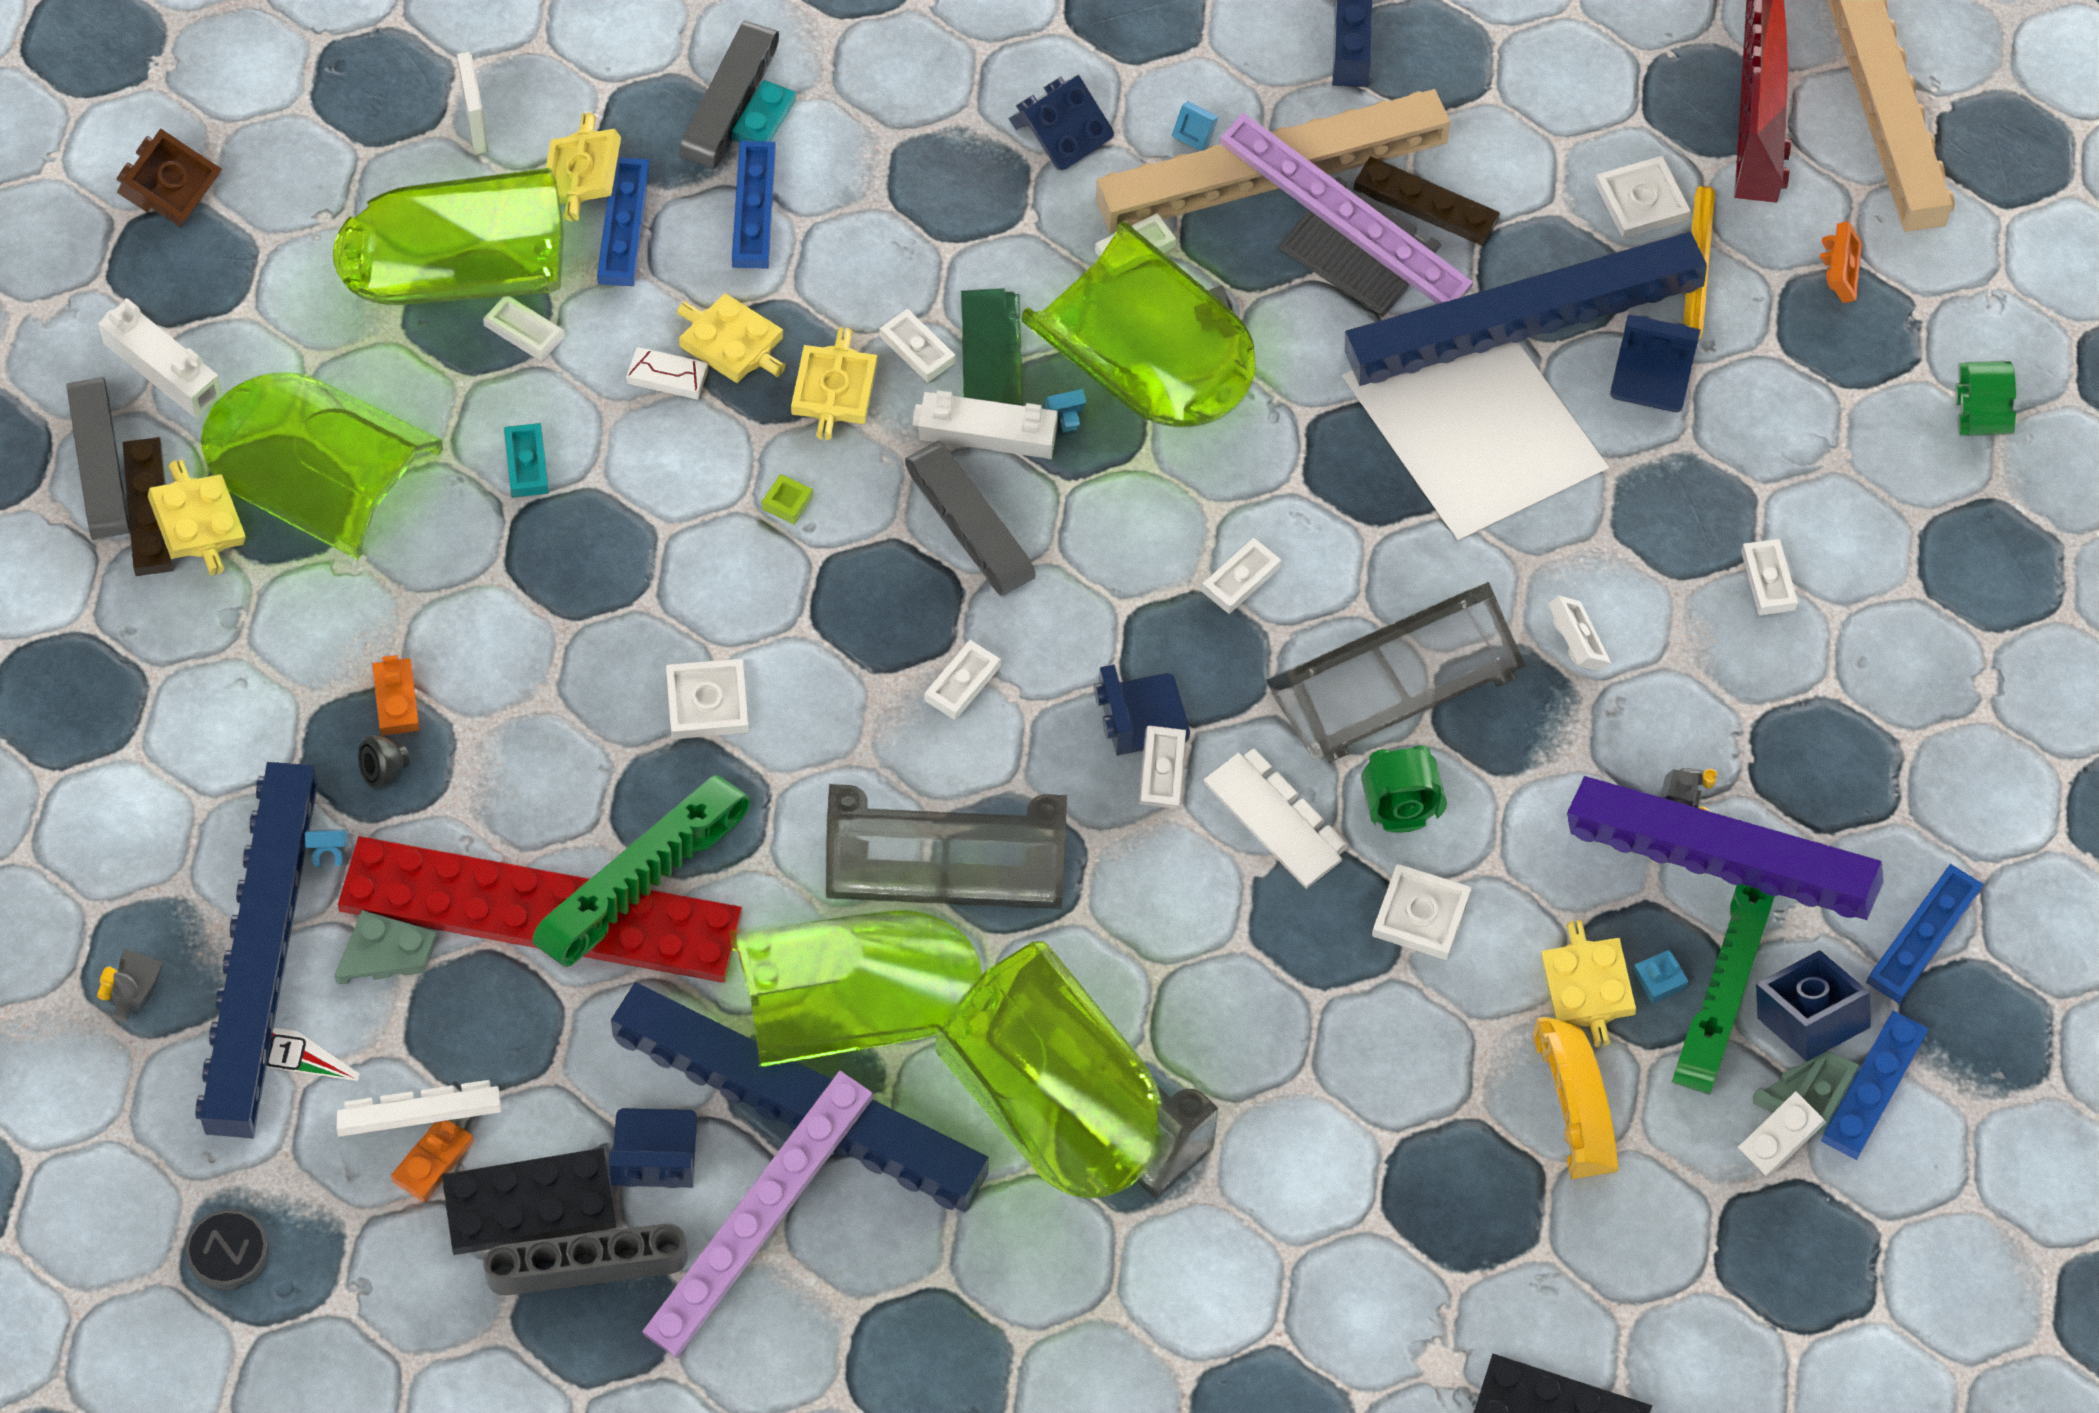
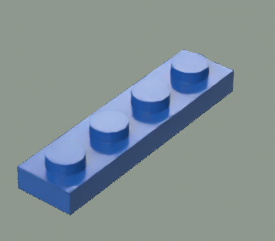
M739 141L732 268L769 269L776 142Z
M622 157L617 159L612 194L607 197L597 272L598 284L635 285L650 169L649 159Z
M1950 863L1869 974L1866 983L1900 1004L1980 894L1984 884Z
M1894 1010L1892 1011L1824 1132L1821 1142L1855 1160L1859 1158L1929 1028Z

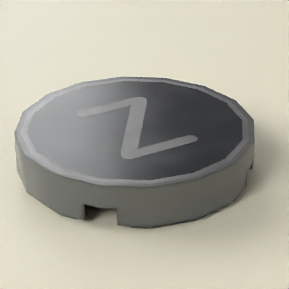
M224 1209L208 1214L195 1224L188 1234L185 1254L190 1270L200 1283L211 1289L229 1291L239 1288L238 1285H242L247 1281L250 1283L259 1276L267 1264L269 1245L265 1230L255 1217L240 1210Z

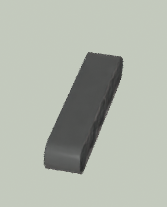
M745 20L741 23L684 134L680 146V158L713 169L718 167L732 140L733 128L757 91L775 55L779 43V31Z
M99 377L66 383L91 540L129 534L130 528L105 378Z
M936 441L905 458V465L915 484L1000 596H1004L1035 579V570L1027 554L941 441Z
M659 1224L499 1245L487 1252L484 1257L483 1266L488 1287L498 1295L508 1296L673 1274L685 1266L688 1253L684 1232L673 1224ZM666 1244H673L678 1247L676 1251L669 1254L659 1251V1248ZM629 1249L637 1252L634 1257L629 1259L618 1257V1254L623 1250ZM584 1255L595 1257L592 1263L586 1265L576 1262L578 1258ZM544 1260L554 1262V1265L546 1270L535 1268L539 1262ZM501 1266H510L513 1268V1270L506 1275H497L494 1273V1271Z

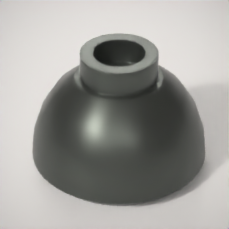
M366 736L358 749V763L362 777L375 790L392 784L399 777L401 770L409 766V754L406 747L403 745L397 746L392 740L382 736Z

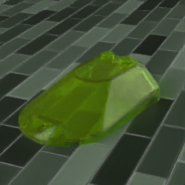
M544 168L393 189L367 201L369 207L355 218L349 216L340 228L333 247V262L342 283L355 295L374 303L407 305L551 293L561 288L564 243L557 182L552 169Z
M1124 220L1118 224L1115 235L1096 263L1044 310L1036 312L1027 307L1022 312L1021 321L1136 414L1158 424L1172 427H1195L1214 422L1229 414L1243 401L1254 379L1256 370L1255 346L1248 329L1241 319Z
M287 372L260 375L230 389L210 410L205 419L201 434V447L207 468L212 476L222 474L229 492L357 560L363 554L362 544L375 509L416 456L425 451H430L439 456L443 451L442 439L318 379L303 374Z
M886 910L729 930L731 947L733 951L738 952L751 1005L760 1066L918 1040L939 1034L962 1020V1014L972 1002H976L981 989V963L972 943L953 925L926 913L910 910Z
M1032 941L987 969L938 1024L935 1052L1033 1169L1051 1186L1076 1197H1106L1127 1189L1148 1169L1156 1154L1161 1137V1132H1158L1157 1107L1162 1106L1154 1078L1143 1060L1047 942Z

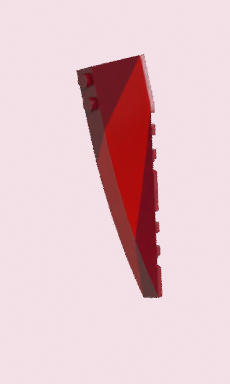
M1746 0L1734 198L1777 203L1780 190L1787 189L1790 168L1784 167V160H1789L1791 139L1785 138L1788 54L1784 0Z

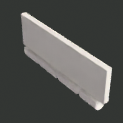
M1256 749L1250 750L1244 757L1238 752L1206 777L1204 784L1277 860L1308 889L1342 861L1339 855L1346 850L1348 844L1330 825L1324 827L1318 833L1316 832L1322 827L1325 820L1304 799L1291 806L1298 798L1299 793L1278 772L1270 776L1267 781L1264 779L1273 771V767Z
M490 1080L461 1084L462 1092L454 1093V1086L451 1085L421 1090L422 1098L414 1099L413 1091L380 1096L381 1104L375 1105L373 1097L345 1101V1109L337 1110V1135L341 1137L500 1113L499 1087H491Z

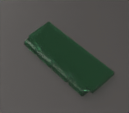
M1005 288L962 290L964 398L1023 406V383L1021 382L1022 352L1020 351L1021 322L1019 321L1021 317L1020 294L1014 291L1005 292Z

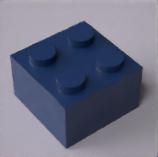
M1821 950L1756 983L1757 1019L1806 1062L1871 1028L1870 992Z

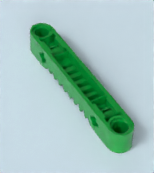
M719 775L709 778L549 913L537 926L533 934V945L564 967L575 964L608 934L609 922L616 923L618 921L617 912L627 914L628 903L635 905L639 903V893L648 896L650 894V884L659 886L661 884V875L670 877L672 875V866L678 868L682 866V857L691 859L693 851H704L712 847L733 829L746 815L750 807V796Z
M1744 884L1736 885L1730 904L1729 913L1731 919L1701 1010L1691 1021L1672 1083L1708 1095L1711 1094L1775 896L1767 895L1760 889ZM1704 1034H1709L1712 1038L1706 1037Z

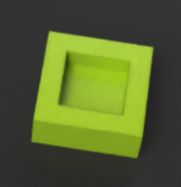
M780 474L761 501L762 510L795 525L812 500L813 489Z

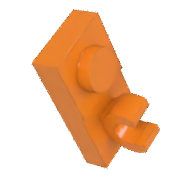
M1847 221L1837 223L1836 236L1828 235L1821 239L1826 250L1831 251L1820 253L1823 263L1826 266H1831L1826 272L1827 284L1831 290L1835 291L1842 303L1856 301L1862 249L1861 239L1850 222Z
M398 655L382 657L383 662L372 663L381 736L420 731L411 658L398 659Z
M450 1120L434 1122L417 1145L412 1148L391 1174L392 1182L425 1203L441 1184L442 1174H448L474 1143L473 1135Z

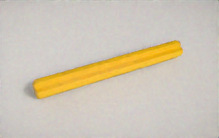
M1699 186L1694 194L1691 233L1707 263L1704 287H1700L1691 293H1685L1683 324L1701 329L1699 340L1701 339L1704 326L1715 190L1712 187Z

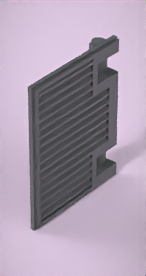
M1339 177L1335 178L1337 182L1347 188V182ZM1362 192L1356 195L1435 254L1441 248L1442 244L1432 237L1429 240L1424 239L1417 234V227ZM1310 210L1278 246L1280 251L1382 317H1384L1410 285Z

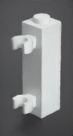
M128 298L116 309L108 311L98 323L105 346L194 418L197 419L223 396L219 376L202 362V358L190 348L186 350L141 314L139 307Z
M937 390V393L924 392L922 404L915 405L913 426H918L919 439L924 441H941L951 445L1052 459L1058 416L1057 411L1042 409V405L1026 403V406L957 397L953 396L952 392Z

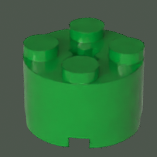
M2011 361L1959 363V383H1956L1955 387L1956 405H1961V414L1958 415L1959 436L2014 434L2016 411H2013L2014 399H2016V381L2013 363Z
M1418 745L1413 748L1393 751L1380 749L1369 756L1370 762L1362 771L1361 782L1370 820L1375 826L1376 822L1382 824L1383 830L1388 832H1411L1427 826L1426 819L1434 814L1436 819H1438L1444 813L1447 800L1438 764L1427 746Z

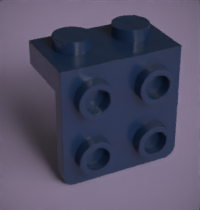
M1079 74L1066 81L1061 76L1043 87L1046 94L1036 99L1034 94L1015 105L1018 112L1008 118L1015 130L1029 124L1058 170L1067 169L1114 136L1111 125Z
M1628 314L1611 386V397L1624 402L1671 412H1680L1683 409L1701 329L1692 328L1681 323L1673 324L1659 321L1648 316Z
M1115 664L1100 667L1099 682L1093 684L1094 695L1097 705H1103L1105 716L1102 718L1104 732L1107 739L1112 738L1116 756L1143 751L1145 729L1147 726L1186 730L1185 742L1189 740V725L1177 683L1172 674L1164 673L1120 682Z
M619 1109L615 1120L614 1148L609 1153L611 1185L693 1188L697 1134L696 1113L692 1110Z

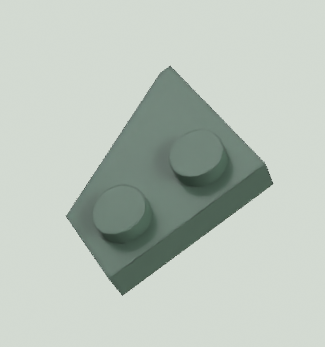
M362 910L335 972V981L339 984H348L351 978L373 976V980L389 978L394 974L412 975L424 973L438 940L437 932Z
M1826 1051L1804 1064L1794 1066L1781 1074V1080L1764 1090L1761 1087L1756 1090L1753 1095V1104L1774 1113L1796 1091L1826 1121L1817 1131V1133L1823 1135L1859 1071V1064Z

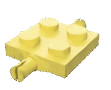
M589 112L581 114L580 128L576 133L550 141L540 197L547 207L566 204L563 217L571 222L579 220L580 206L583 201L611 196L621 136L615 129L594 131L596 116Z
M724 293L710 308L702 312L686 301L683 302V305L679 306L677 314L693 323L679 337V347L701 361L707 362L709 366L729 379L738 383L747 373L758 367L764 368L775 375V377H779L784 372L786 365L770 355L771 350L783 339V329Z
M844 327L837 330L835 346L815 347L804 345L791 413L792 415L819 419L816 437L820 440H823L824 430L825 440L831 439L834 422L843 421L865 424L877 367V355L859 353L849 348L853 335L852 330L846 328L845 336Z
M175 460L168 465L175 482L149 488L148 499L170 558L174 559L185 556L203 557L209 575L214 576L215 572L219 575L225 568L218 553L225 548L244 545L246 538L222 474L199 479L189 478L184 461L178 460L177 464Z
M1576 920V930L1574 921H1571L1566 925L1571 944L1561 948L1541 951V959L1554 1017L1556 1020L1574 1025L1590 1026L1594 1047L1601 1048V1039L1603 1047H1606L1611 1043L1606 1024L1615 1018L1636 1015V1006L1620 938L1596 942L1586 941L1583 921Z

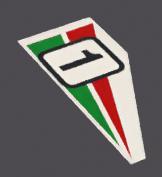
M280 1028L273 1029L267 1068L358 1081L360 1075L358 1072L298 1031Z

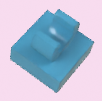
M1187 101L1181 107L1171 136L1199 151H1203L1209 146L1219 117Z
M1083 389L1048 396L1043 404V408L1057 411L1061 430L1063 433L1077 430V426L1080 425L1077 413L1083 411L1087 402Z
M349 829L309 830L305 832V848H316L312 854L314 867L321 866V855L324 851H330L334 854L335 866L342 865L344 854L339 847L349 845Z
M1670 950L1634 965L1633 973L1652 1004L1687 989L1689 981Z

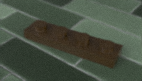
M1372 156L1368 158L1354 181V191L1362 192L1370 198L1481 246L1485 245L1499 221L1500 212Z
M160 437L124 441L122 445L135 576L174 571L173 559L170 558L148 499L149 488L166 485Z

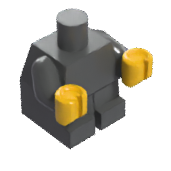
M1692 768L1673 769L1665 776L1660 797L1709 811L1705 807H1698L1702 792L1698 788L1699 785H1703L1707 789L1713 788L1717 772L1714 769H1706L1705 771Z
M124 948L118 971L109 966L103 970L99 981L101 985L97 998L104 1001H109L113 998L112 1005L116 1007L112 1017L115 1020L127 1022L131 1012L138 1014L152 996L161 972L162 961Z

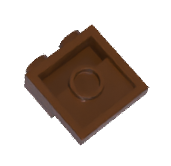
M160 128L153 139L146 136L135 153L140 156L135 164L132 165L127 162L119 173L116 180L121 184L117 193L148 213L152 208L182 228L218 178L222 168Z

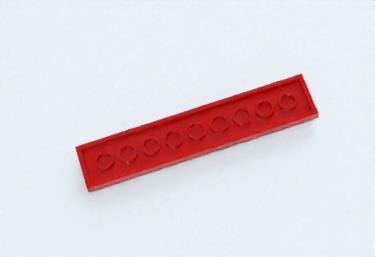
M358 836L337 905L339 912L360 915L363 910L419 927L537 948L533 945L532 939L539 923L590 879ZM650 890L648 896L639 893V903L637 905L628 903L627 914L617 912L618 921L616 923L609 922L608 934L583 957L725 983L743 914L742 907Z

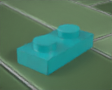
M763 79L733 128L732 140L736 142H771L795 103L796 92Z
M541 423L504 427L511 498L549 494Z

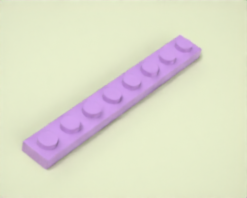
M1244 112L1220 137V144L1434 303L1440 304L1464 297L1472 288V280Z
M842 1071L838 1072L642 1332L645 1337L676 1359L680 1356L872 1101L874 1096L871 1091Z

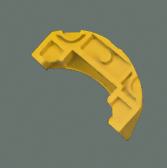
M1549 1017L1536 1018L1532 1037L1536 1052L1543 1053L1544 1062H1548L1566 1125L1564 1138L1565 1142L1569 1143L1571 1155L1567 1157V1167L1571 1180L1617 1172L1619 1170L1617 1150L1607 1095L1595 1055L1585 1033L1578 1025Z

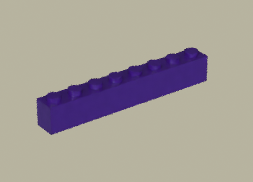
M1587 776L1583 777L1567 811L1570 834L1575 835L1580 840L1586 842L1596 841L1610 845L1620 852H1634L1648 856L1657 863H1672L1685 867L1688 871L1695 874L1706 873L1720 877L1733 885L1744 884L1760 889L1767 895H1781L1792 898L1808 907L1819 906L1833 910L1846 918L1857 917L1868 920L1884 882L1881 860Z

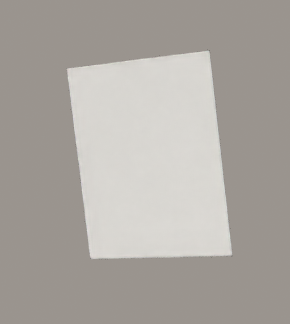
M1507 343L1493 347L1484 353L1462 356L1449 363H1438L1424 367L1415 373L1400 374L1387 378L1380 383H1369L1359 386L1353 370L1341 375L1457 541L1609 468L1519 343Z

